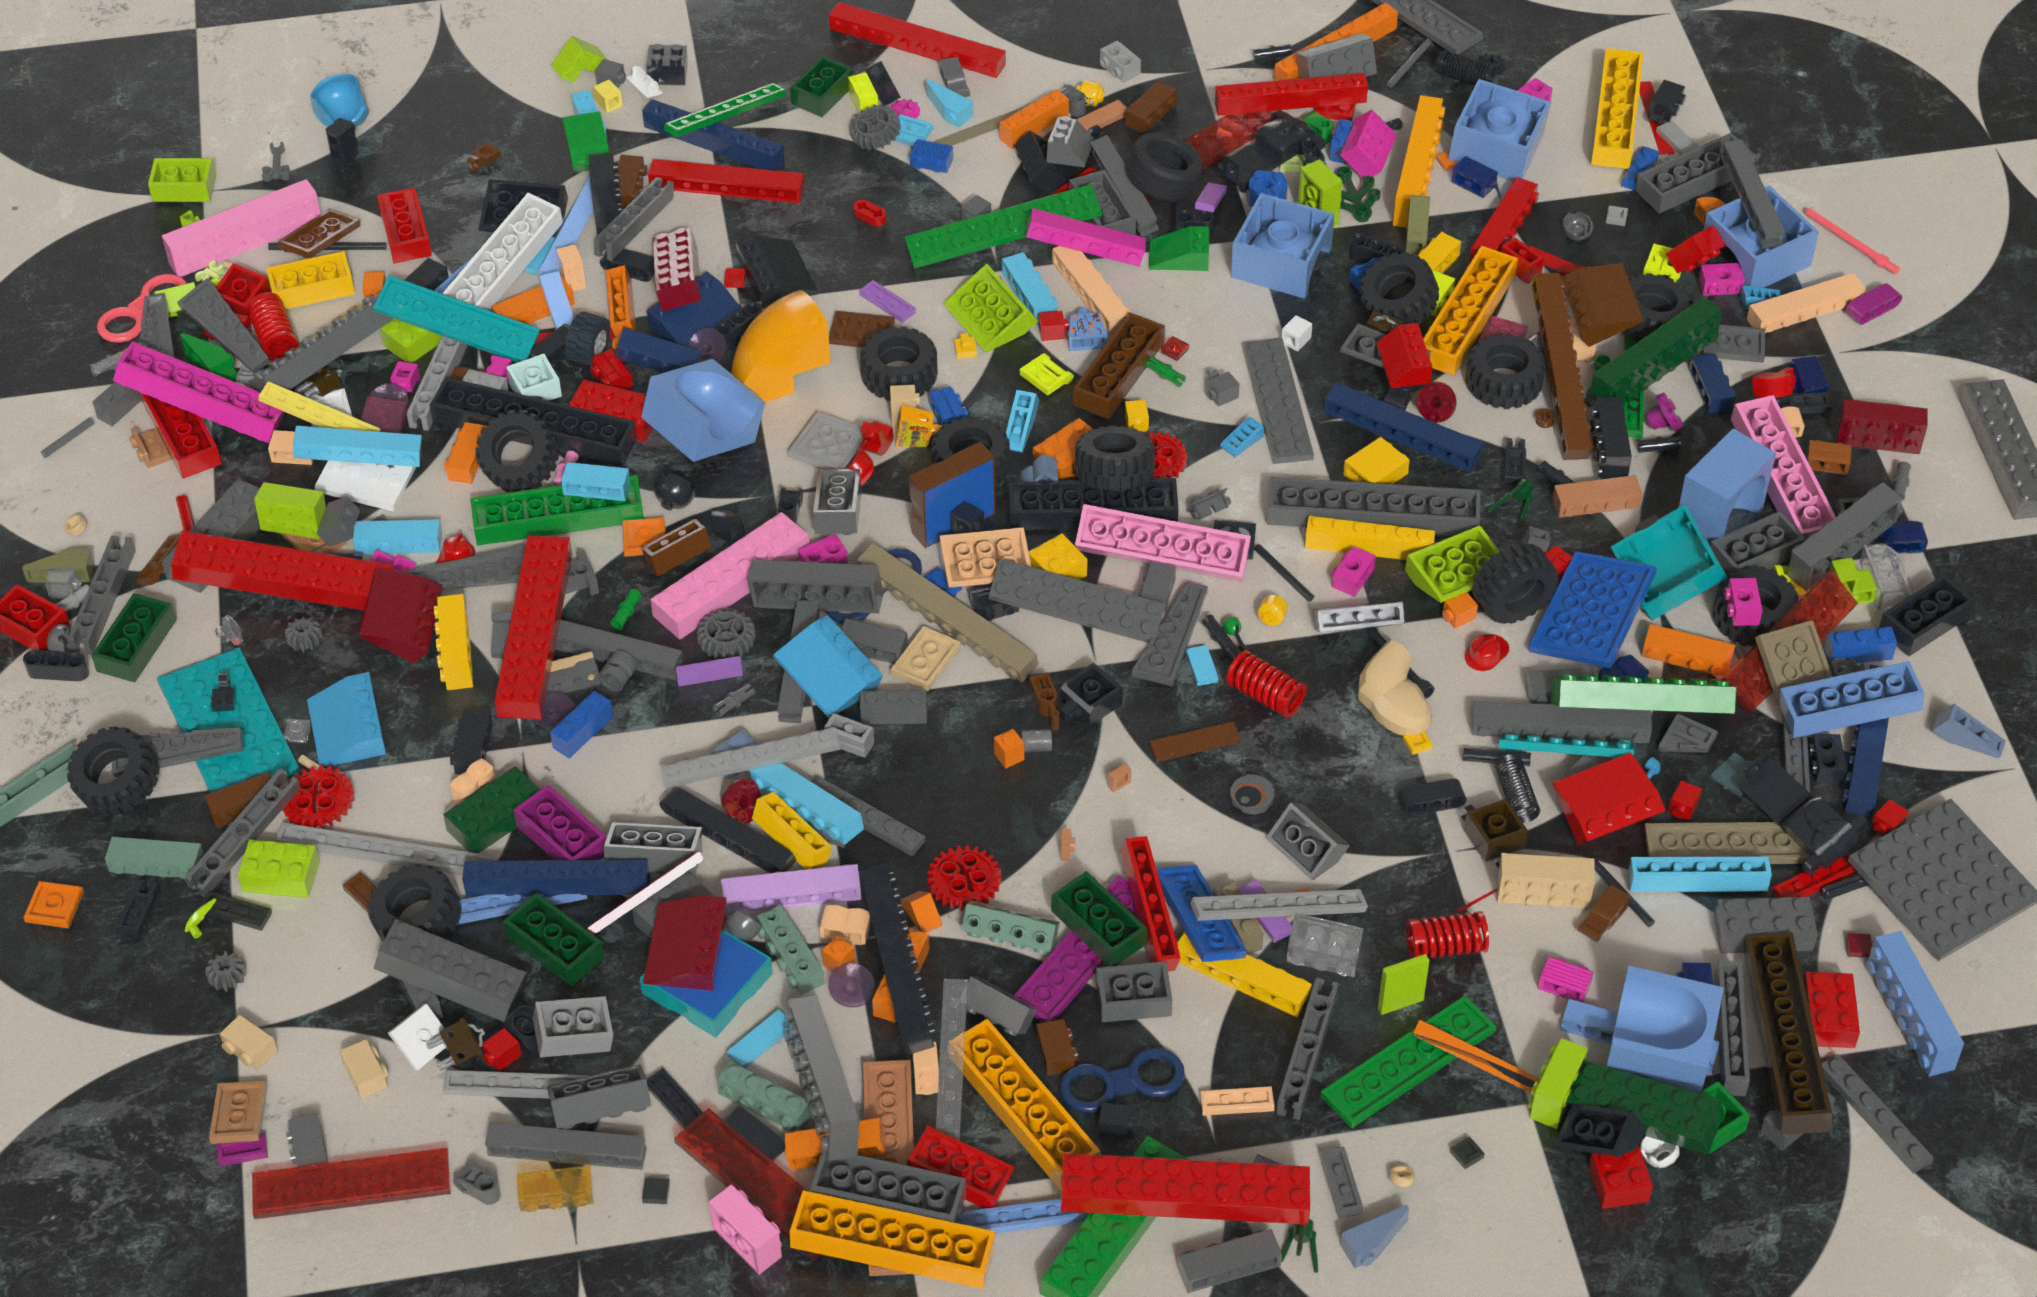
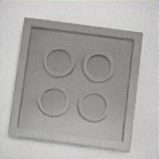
M817 411L789 449V457L824 470L848 469L861 449L859 446L863 440L861 426Z

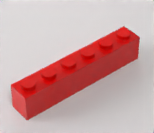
M1516 177L1472 246L1470 263L1481 246L1501 252V246L1509 242L1510 239L1515 238L1517 228L1523 225L1525 215L1530 214L1532 204H1536L1538 201L1537 183Z
M1148 837L1125 838L1120 853L1138 920L1147 927L1146 949L1150 963L1166 962L1168 971H1175L1181 956Z

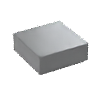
M1609 205L1606 223L1625 226L1628 208Z

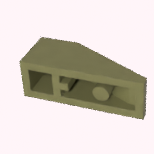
M68 549L23 565L22 569L27 583L91 582L95 563L90 549Z

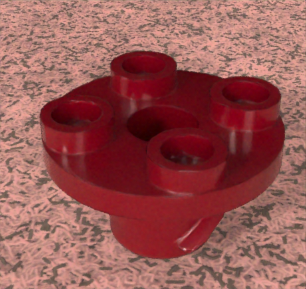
M1431 382L1421 389L1416 400V406L1425 419L1434 423L1444 422L1451 418L1456 410V395L1449 385L1443 382Z
M738 779L728 786L721 797V805L728 816L743 824L753 821L752 816L758 798H761L756 782L749 779Z

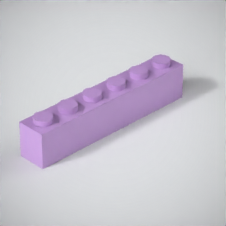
M858 864L721 879L722 897H727V914L731 910H734V912L738 910L743 913L770 910L779 905L783 908L861 900Z

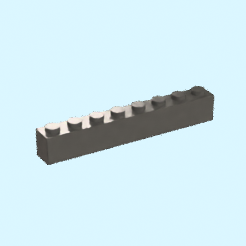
M1473 701L1471 714L1472 735L1482 737L1505 736L1506 733L1518 734V737L1538 735L1541 738L1548 739L1550 737H1562L1568 740L1580 738L1589 741L1605 740L1611 742H1618L1619 738L1631 739V742L1649 743L1652 732L1651 710L1559 707L1552 704Z

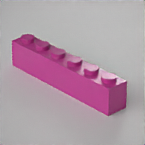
M1032 209L1027 224V238L1140 267L1145 253L1146 238L1037 209Z

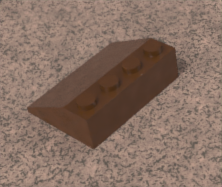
M1623 263L1580 268L1560 277L1564 282V289L1580 334L1588 347L1644 322Z

